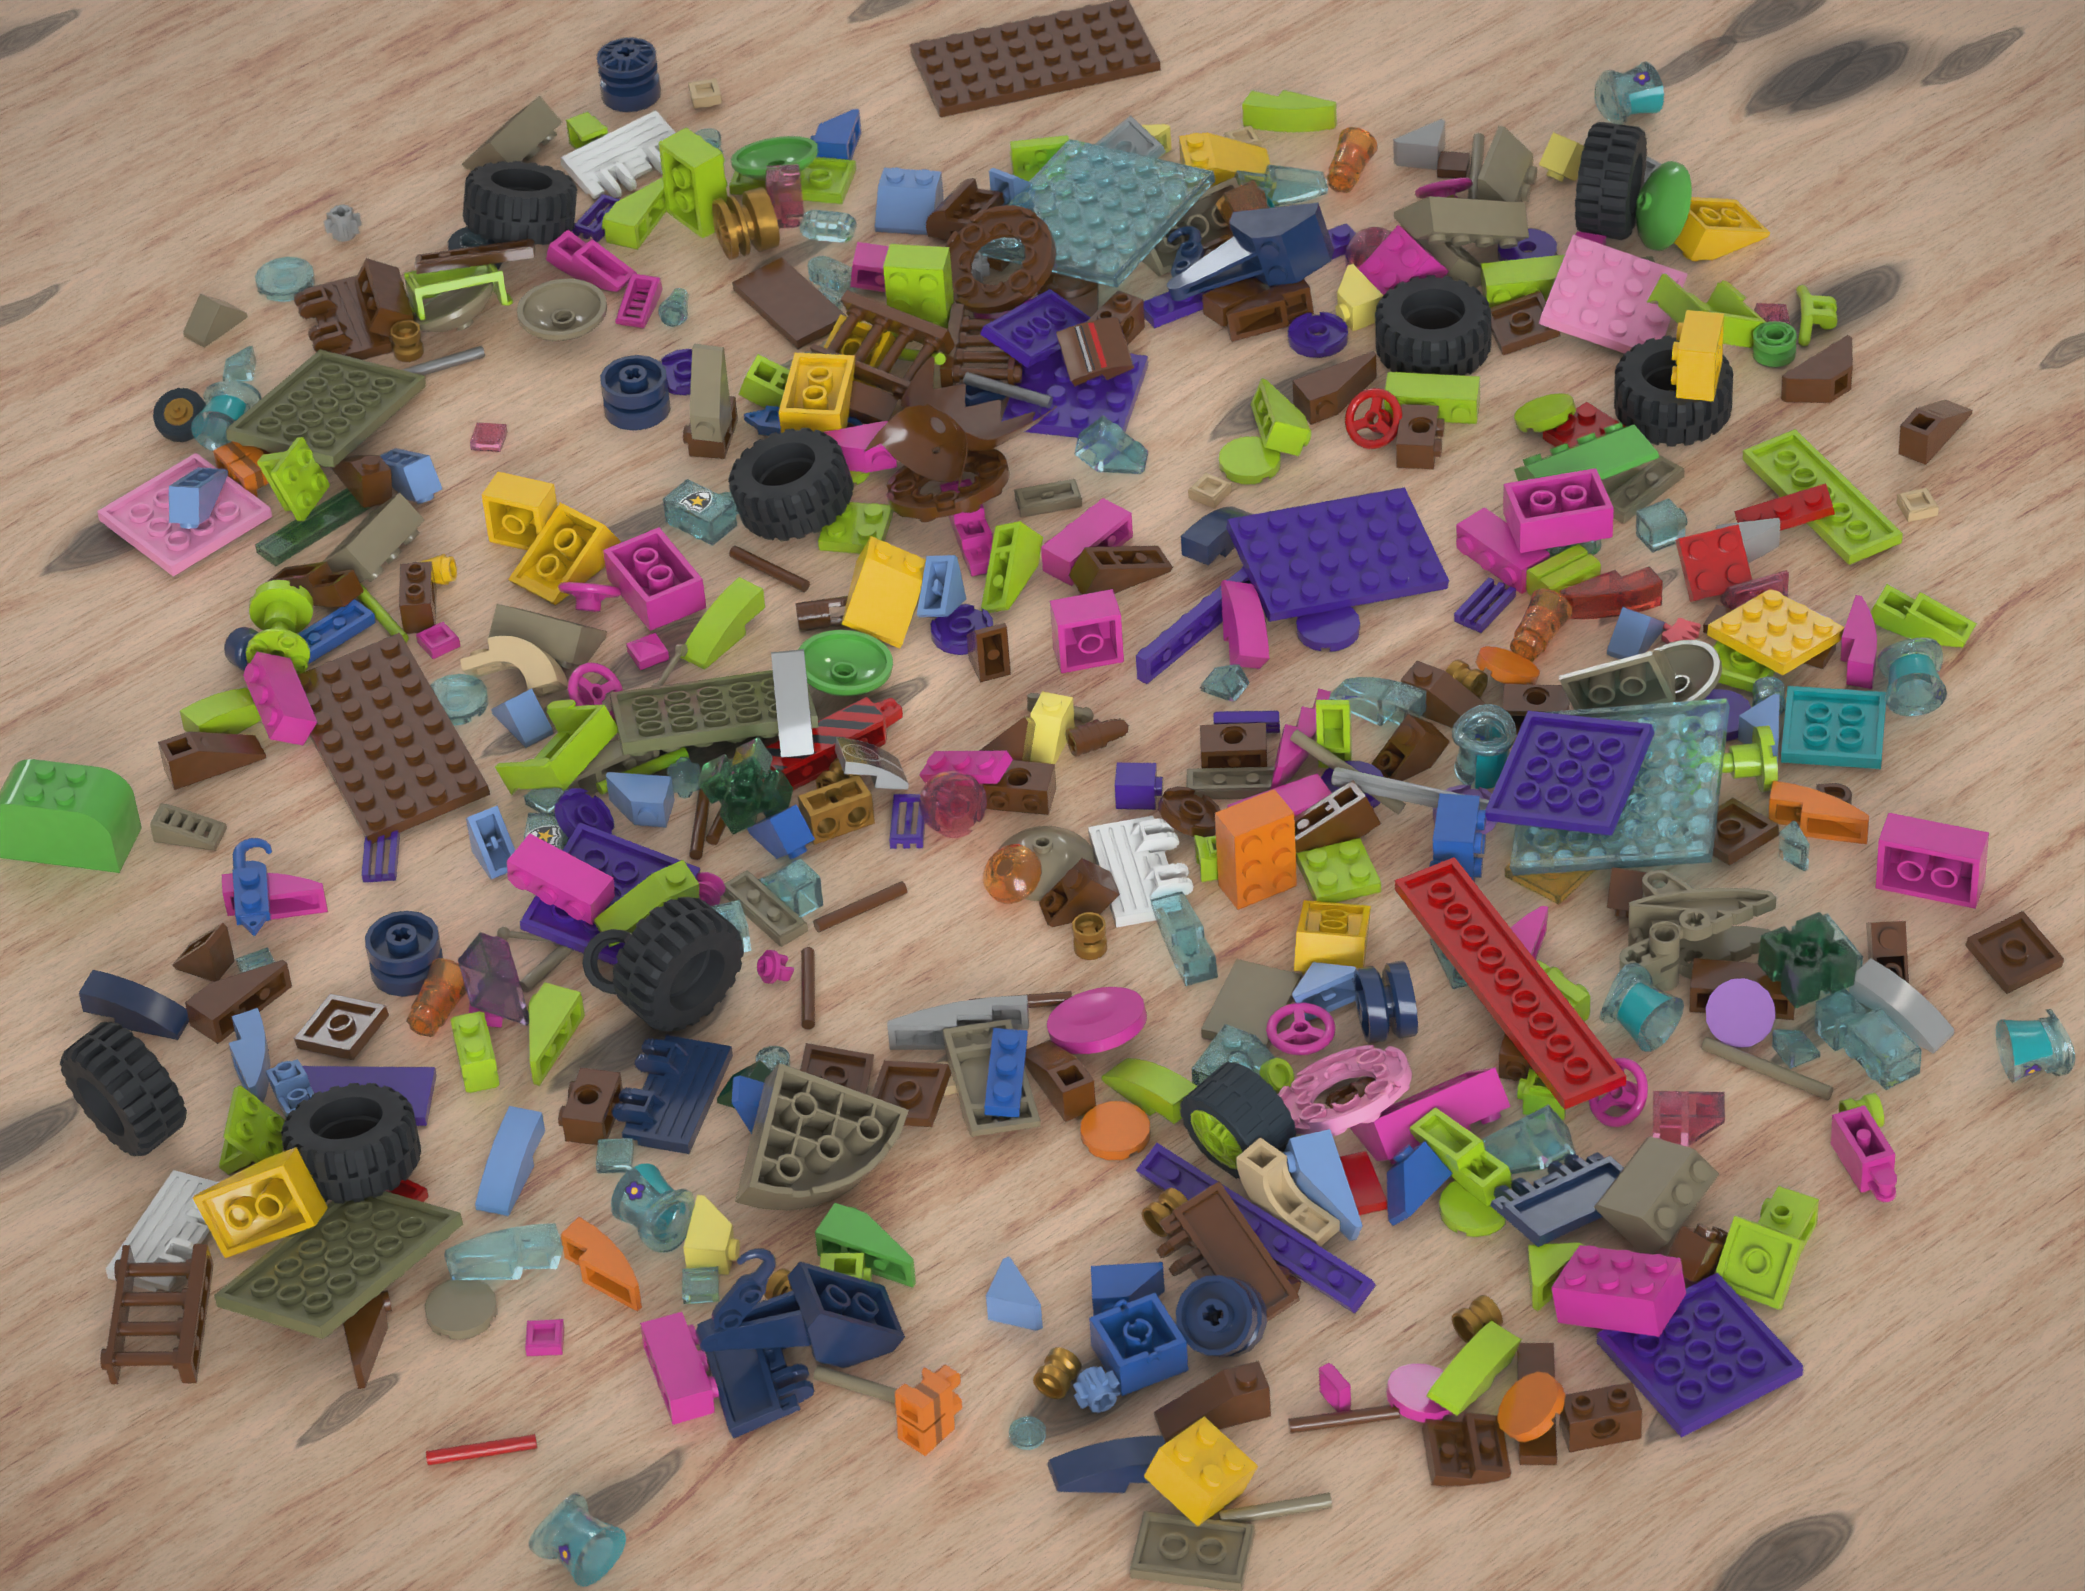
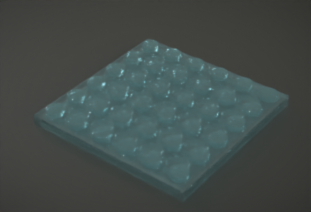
M1069 139L1029 181L1030 183L1007 205L1030 209L1047 224L1056 244V258L1052 272L1118 288L1215 182L1213 171ZM1002 237L992 240L979 250L981 255L1021 265L1022 261L1025 260V247L1014 238Z
M1727 698L1545 712L1652 724L1655 734L1612 836L1516 824L1510 861L1512 875L1712 862L1730 709Z

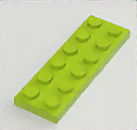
M1796 429L1743 450L1742 460L1779 497L1827 484L1835 514L1808 522L1807 524L1848 565L1902 543L1903 533Z

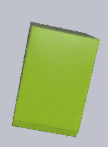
M1580 1242L1544 1244L1539 1247L1528 1245V1274L1532 1308L1539 1311L1553 1298L1551 1287L1578 1246L1585 1245Z

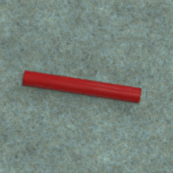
M536 1434L426 1451L427 1465L538 1449Z

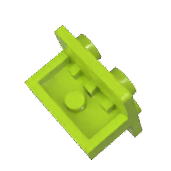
M1068 135L1010 141V159L1014 176L1035 184V188L1062 187L1073 184L1063 171V169L1071 164Z
M303 437L296 438L287 451L265 454L257 461L285 511H292L298 522L304 521L330 486L326 475L319 464L315 462L313 453Z
M241 1085L233 1090L223 1135L225 1140L219 1168L228 1175L241 1167H247L252 1161L258 1163L283 1151L281 1130L285 1119Z

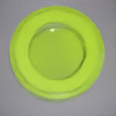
M1273 1058L1264 1062L1260 1067L1259 1075L1274 1088L1277 1094L1283 1086L1291 1087L1294 1081V1072L1286 1060Z

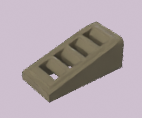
M163 803L158 807L150 824L154 842L216 851L227 829L226 823ZM205 831L210 832L207 837L203 836Z

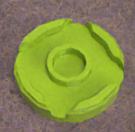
M1549 394L1521 406L1515 412L1514 419L1517 428L1523 432H1527V428H1533L1534 432H1543L1564 424L1569 419L1568 414H1575L1576 406L1573 397L1569 394Z
M1245 436L1233 439L1225 444L1219 452V469L1226 474V478L1236 483L1258 484L1262 482L1263 478L1269 476V479L1274 477L1280 469V451L1265 448L1261 437Z
M1456 1180L1451 1182L1441 1193L1439 1201L1441 1219L1450 1230L1456 1233L1459 1230L1466 1232V1236L1470 1237L1487 1236L1500 1230L1506 1224V1219L1494 1210L1491 1204L1487 1207Z

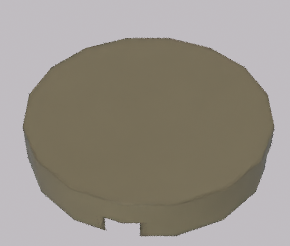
M465 1277L451 1279L438 1285L429 1294L425 1303L427 1323L434 1333L440 1336L441 1333L449 1335L450 1339L455 1340L473 1338L485 1332L491 1326L490 1321L494 1317L496 1318L498 1312L495 1293L489 1285L478 1279Z

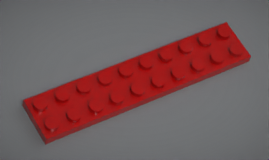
M1455 857L1395 880V891L1564 1110L1626 1085V1074Z

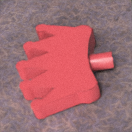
M1678 618L1673 626L1665 623L1663 629L1666 631L1662 632L1661 640L1666 644L1680 640H1695V638L1699 637L1701 624L1687 621L1683 618Z

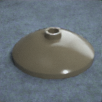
M557 279L539 284L526 292L517 306L518 321L523 329L538 338L551 341H565L584 336L595 329L603 321L607 313V302L604 293L594 284L579 279Z
M490 282L442 292L424 305L426 319L419 320L417 314H415L414 321L419 324L420 330L425 332H445L455 328L463 330L472 325L474 322L473 318L484 309L492 295L494 284Z
M1698 640L1675 641L1655 649L1654 651L1665 652L1675 672V701L1640 711L1651 715H1673L1689 710L1702 702L1713 691L1722 673V662L1717 651L1711 645Z
M1056 826L1032 827L1014 834L999 847L994 859L995 875L1000 885L1011 894L1027 900L1041 901L1046 893L1081 858L1094 863V854L1089 843L1073 831Z

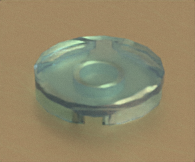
M298 257L273 259L260 267L255 276L258 292L261 295L262 293L265 294L267 299L272 301L285 302L294 300L297 292L313 287L315 283L312 265Z
M447 675L437 679L430 685L453 725L471 722V717L477 714L478 717L481 716L489 704L487 687L482 680L472 675Z

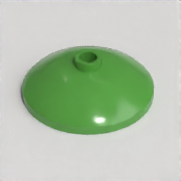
M799 136L764 139L737 150L731 157V164L733 169L743 176L758 181L782 183L800 173L815 160L818 155V146L814 140Z
M1668 161L1657 167L1649 175L1639 192L1636 202L1637 231L1643 244L1649 249L1662 251L1671 246L1680 235L1686 223L1691 204L1692 186L1688 170L1681 163Z
M832 630L822 632L807 639L798 649H804L807 683L815 689L831 695L857 696L869 693L882 686L891 676L893 669L892 654L886 645L875 637L858 631Z

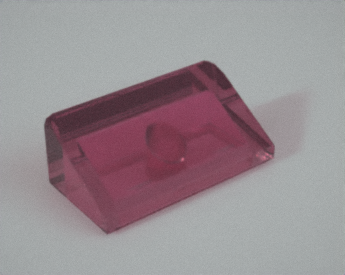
M1785 570L1729 586L1722 594L1720 602L1724 607L1734 610L1770 588L1788 597L1789 572Z

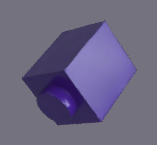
M1117 762L1114 785L1116 809L1156 810L1157 796H1163V777L1157 776L1156 763Z

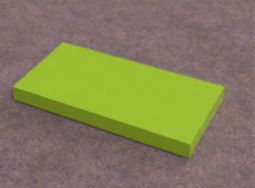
M816 157L808 167L782 183L758 181L735 171L729 184V192L734 195H742L745 191L763 187L770 198L843 204L856 171V161Z

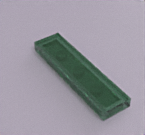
M346 488L315 507L304 521L298 522L294 520L256 543V552L274 566H277L371 507L363 508L349 489Z

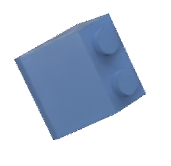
M884 168L878 185L875 232L927 235V218L944 201L942 172L927 169Z

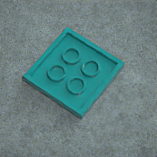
M1787 686L1781 763L1881 769L1886 692Z

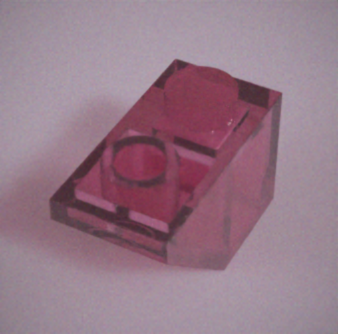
M1653 1091L1652 1137L1682 1146H1690L1725 1123V1092Z

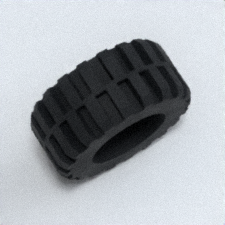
M1598 122L1589 129L1581 155L1576 186L1575 225L1579 232L1606 236V238L1624 240L1632 234L1636 224V202L1639 192L1644 185L1647 163L1646 133L1640 127Z
M521 161L487 163L483 167H476L466 177L463 221L475 235L479 234L481 238L486 240L491 239L497 243L534 239L535 245H549L567 230L572 232L574 229L577 186L569 175H565L560 170H554L550 166H540L537 163L531 162L521 163Z
M1428 275L1427 278L1423 279L1415 277L1411 278L1407 283L1401 282L1397 284L1394 290L1390 289L1384 294L1376 306L1375 343L1380 361L1392 372L1465 376L1466 373L1472 374L1485 362L1491 351V309L1489 302L1474 286L1469 287L1467 282L1460 279L1455 281L1452 277L1448 276L1436 278L1435 275Z
M1670 335L1662 336V339L1658 340L1655 338L1648 339L1642 345L1638 343L1630 349V352L1627 351L1622 356L1615 369L1614 408L1617 419L1624 426L1635 425L1650 443L1659 445V443H1666L1667 446H1676V444L1682 443L1685 446L1692 445L1696 440L1702 442L1707 440L1711 433L1715 435L1728 422L1732 411L1733 369L1729 365L1727 358L1723 355L1714 402L1676 398V391L1669 390H1676V385H1671L1673 366H1677L1676 361L1672 360V349L1674 341H1679L1676 338H1671Z
M793 428L786 429L783 433L778 434L775 432L769 434V437L764 440H757L753 443V447L750 449L746 448L741 453L740 459H736L728 480L731 495L744 526L753 534L772 541L775 538H778L780 541H789L790 538L794 537L797 539L805 538L806 534L812 532L815 534L822 531V527L825 525L830 526L836 521V516H841L846 510L847 504L850 503L854 488L853 480L840 445H838L833 437L819 430L813 432L809 428H801L797 431Z
M679 897L677 900L671 899L666 901L664 906L655 907L649 912L650 915L647 918H642L636 924L637 928L633 933H629L625 938V945L623 949H619L616 956L618 962L613 967V984L618 999L649 1026L659 1031L683 1030L686 1028V1025L693 1026L700 1022L702 1016H708L714 1010L713 1007L718 1002L721 1003L727 996L725 993L729 987H733L736 981L735 975L737 972H740L742 966L740 958L744 957V949L740 932L732 923L702 899Z
M101 1022L64 1050L60 1060L61 1072L66 1079L65 1083L73 1093L74 1099L81 1105L87 1117L95 1123L97 1129L104 1133L110 1142L119 1146L123 1152L129 1153L131 1156H145L183 1127L187 1110L184 1107L185 1102L183 1097L179 1095V1089L175 1082L169 1077L168 1071L159 1063L154 1053L150 1052L145 1044L133 1035V1032L123 1028L119 1023Z
M349 1083L345 1087H339V1085L330 1087L329 1091L323 1093L319 1091L313 1094L311 1099L301 1101L297 1105L296 1110H292L289 1113L281 1130L284 1151L297 1147L325 1202L328 1200H333L334 1203H345V1201L349 1200L360 1202L364 1201V1198L373 1196V1198L381 1196L384 1191L388 1189L392 1191L397 1188L401 1180L406 1181L411 1176L413 1170L416 1169L420 1160L421 1145L412 1105L398 1091L385 1085L381 1088L376 1083H367L366 1085Z

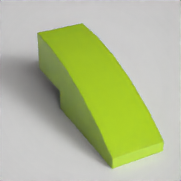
M1251 90L1242 103L1243 127L1252 126L1253 129L1275 132H1311L1335 129L1337 126L1336 102L1286 90H1282L1279 96Z
M738 577L723 591L700 619L685 643L688 647L687 654L680 658L704 670L746 635L745 625L765 609L763 588Z
M1886 584L1871 610L1876 625L1907 638L1941 646L1964 647L1977 624L1919 592L1916 599H1913Z
M248 688L217 693L180 710L183 729L186 732L239 734L261 721Z
M1316 700L1317 743L1343 761H1352L1350 700ZM1318 760V768H1329Z
M1126 1058L1102 1076V1081L1134 1105H1137L1146 1114L1151 1116L1158 1112L1173 1124L1182 1119L1180 1113L1181 1101L1197 1087L1194 1083L1166 1067L1134 1058Z
M1436 1107L1409 1127L1411 1134L1420 1144L1425 1141L1453 1173L1451 1177L1487 1207L1495 1199L1494 1191L1497 1187L1506 1185V1187L1511 1189L1512 1177L1509 1167L1485 1150L1483 1140Z
M1490 1321L1457 1354L1430 1388L1426 1397L1458 1416L1491 1387L1495 1376L1512 1362L1522 1339Z

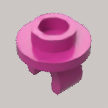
M766 950L757 962V972L761 980L766 984H773L777 979L789 981L794 968L785 967L788 957L778 954L775 950Z

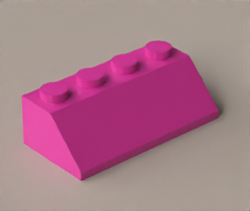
M1496 1068L1478 1069L1465 1072L1390 1105L1380 1112L1381 1116L1374 1122L1367 1124L1359 1123L1350 1128L1376 1161L1389 1160L1392 1165L1396 1163L1393 1157L1408 1144L1412 1148L1420 1144L1411 1134L1409 1127L1435 1107L1471 1131L1470 1124L1479 1120L1482 1124L1495 1121L1502 1117L1500 1111L1511 1106Z

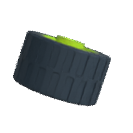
M1224 1063L1181 1101V1117L1191 1139L1208 1160L1236 1179H1240L1236 1158L1259 1138H1262L1283 1153L1289 1139L1296 1137L1294 1120L1282 1098L1259 1074L1239 1063Z

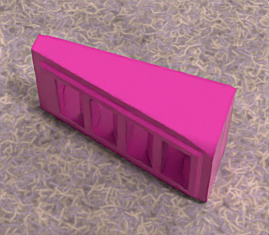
M631 274L615 319L616 324L645 329L663 290L660 277ZM639 292H641V293H648V295H642V294H638V293H639ZM634 300L645 301V303L636 302V301H634ZM631 307H635V308H641V309H643V310H642V311H639V310H633V309H630V308H631ZM627 314L640 316V318L627 317Z

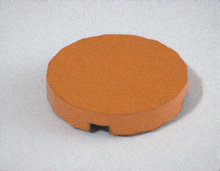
M1485 646L1480 648L1475 661L1481 671L1484 672L1486 667L1492 671L1490 676L1493 679L1504 684L1529 683L1535 685L1540 674L1537 666L1530 660L1499 647Z
M1125 1101L1105 1102L1096 1105L1085 1114L1081 1121V1140L1083 1145L1085 1144L1089 1148V1152L1096 1157L1106 1160L1130 1158L1131 1153L1135 1151L1137 1153L1141 1152L1150 1140V1120L1146 1113L1137 1105Z
M1535 1372L1521 1378L1507 1391L1500 1403L1497 1416L1500 1429L1509 1437L1515 1438L1519 1442H1527L1539 1438L1553 1426L1554 1422L1551 1420L1556 1412L1560 1415L1563 1410L1565 1401L1563 1386L1550 1374L1544 1372Z

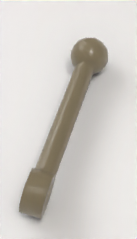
M678 643L676 645L675 655L658 682L654 683L651 687L664 685L680 657L687 654L688 647L686 644Z
M501 927L497 931V936L501 940L518 938L552 942L531 933L510 931L506 927Z

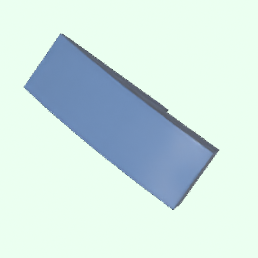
M258 1008L232 1016L237 1040L230 1042L229 1047L233 1065L242 1086L260 1101L264 1102L269 1085L265 1070L270 1069V1056L263 1021Z
M509 1106L493 1142L475 1203L476 1210L505 1216L510 1215L534 1167L533 1155L545 1133L542 1112Z

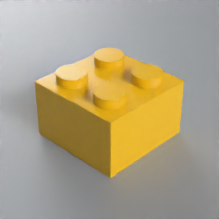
M1686 310L1684 322H1678L1676 340L1679 342L1674 341L1672 349V360L1676 361L1677 366H1673L1671 385H1676V398L1714 402L1723 359V313Z
M499 471L481 494L489 542L527 551L557 508L554 484Z
M1204 1416L1158 1449L1144 1477L1198 1527L1243 1494L1258 1465Z

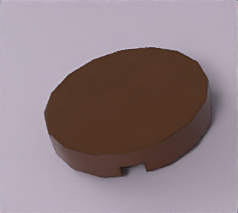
M1177 786L1168 788L1164 792L1158 803V811L1172 828L1191 837H1194V835L1201 837L1216 835L1215 813L1221 810L1210 797L1204 794L1202 798L1194 795L1196 790L1189 787Z

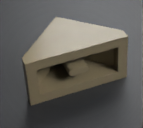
M200 294L183 331L184 337L205 348L248 318L247 313L225 301Z

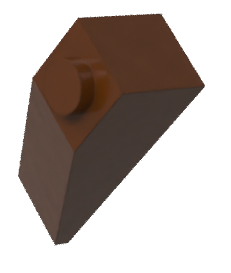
M1372 351L1293 380V405L1305 415L1306 420L1311 425L1338 415L1357 394L1364 391L1377 378L1376 353Z
M379 455L350 456L344 458L335 467H330L363 508L383 504L392 498L391 469Z
M1159 546L1084 547L1069 573V577L1082 595L1113 589L1115 594L1169 573L1173 566Z
M1416 661L1401 678V709L1471 736L1476 731H1482V733L1487 734L1484 741H1487L1492 735L1491 725L1499 727L1502 723L1501 715L1444 670Z
M1354 780L1294 817L1296 852L1358 839L1381 824L1367 797Z
M280 960L209 983L185 1002L190 1026L219 1044L235 1031L232 1016L256 1008L260 1012L292 987L287 962Z
M388 1290L382 1291L343 1323L358 1389L366 1388L388 1329L386 1312L392 1311Z
M1259 1361L1224 1369L1156 1410L1154 1417L1165 1443L1172 1440L1204 1416L1219 1430L1270 1417V1387Z

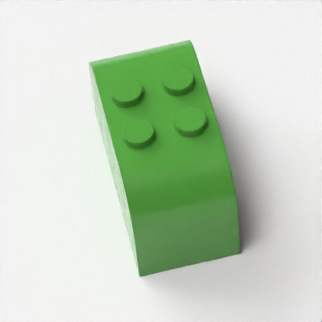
M26 759L19 761L12 767L0 790V858L120 873L142 829L131 786L120 775L105 768Z

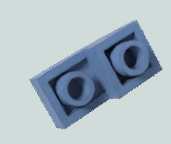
M298 1059L284 1061L277 1064L274 1068L265 1070L275 1097L286 1118L292 1110H296L297 1105L301 1101L311 1099V1096L314 1094L310 1087L308 1076Z

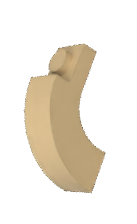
M495 636L487 638L489 650L478 649L471 652V656L460 659L462 671L473 678L505 669H520L526 679L528 690L532 689L534 694L539 697L568 689L566 676L556 660L539 647L518 637Z
M1259 1138L1236 1158L1240 1180L1254 1205L1320 1247L1340 1231V1221L1309 1200L1296 1186L1288 1170L1287 1156L1262 1138Z

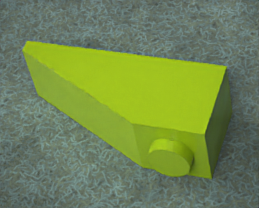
M663 177L617 201L611 210L604 215L602 228L605 230L606 243L637 250L640 248L667 212Z
M758 354L745 376L738 395L763 408H766L767 405L780 407L790 370Z
M1261 378L1250 405L1263 445L1268 449L1299 456L1303 446L1306 447L1311 438V429L1308 426L1306 417L1268 380Z
M1021 521L995 526L981 608L988 611V613L1009 610L1039 565L1043 536Z
M681 860L652 873L594 919V924L600 932L617 929L633 933L637 928L636 924L642 918H647L650 915L649 912L655 907L664 906V902L671 899L677 900L679 897L699 898V883L684 860ZM614 942L608 945L609 947H612L621 942Z
M545 982L538 993L531 997L528 1004L530 1066L533 1084L538 1086L541 1085L585 1017L581 992Z

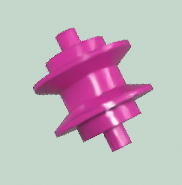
M701 872L697 877L699 899H702L714 908L720 903V896L726 890L725 884L715 874Z

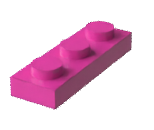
M934 751L919 775L925 784H998L1013 759L1007 751Z

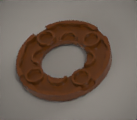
M1003 205L988 208L970 217L971 222L959 232L955 230L944 246L950 249L954 302L956 304H964V309L970 312L995 314L1013 310L1029 300L1041 289L1049 278L1054 266L1056 244L1047 224L1030 209L1014 205ZM1002 237L1014 238L1024 245L1025 260L1022 261V267L1014 271L1006 282L1000 281L999 284L988 285L975 280L972 275V263L975 255L984 245Z
M995 448L982 451H967L963 472H971L977 475L974 477L975 482L969 486H960L959 493L948 490L937 494L935 497L933 493L927 495L919 493L927 482L933 480L918 475L904 465L894 473L887 483L888 493L886 495L889 505L899 516L919 519L920 522L924 523L962 512H975L980 509L981 504L1002 494V489L1007 484L1010 476L1007 460L1003 453Z

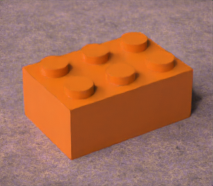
M1275 789L1215 813L1218 886L1237 910L1297 886L1294 812Z

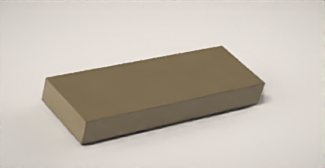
M1659 456L1660 458L1652 461L1608 495L1614 507L1613 518L1623 524L1684 478V468Z
M1274 767L1187 769L1186 787L1196 790L1194 795L1201 798L1204 794L1211 799H1245L1270 790Z
M748 870L724 883L726 890L723 896L780 947L808 932L807 922Z

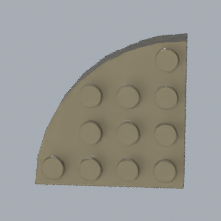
M779 1063L764 1082L735 1202L759 1209L789 1211L811 1208L837 1199L856 1187L885 1158L900 1136L909 1110Z

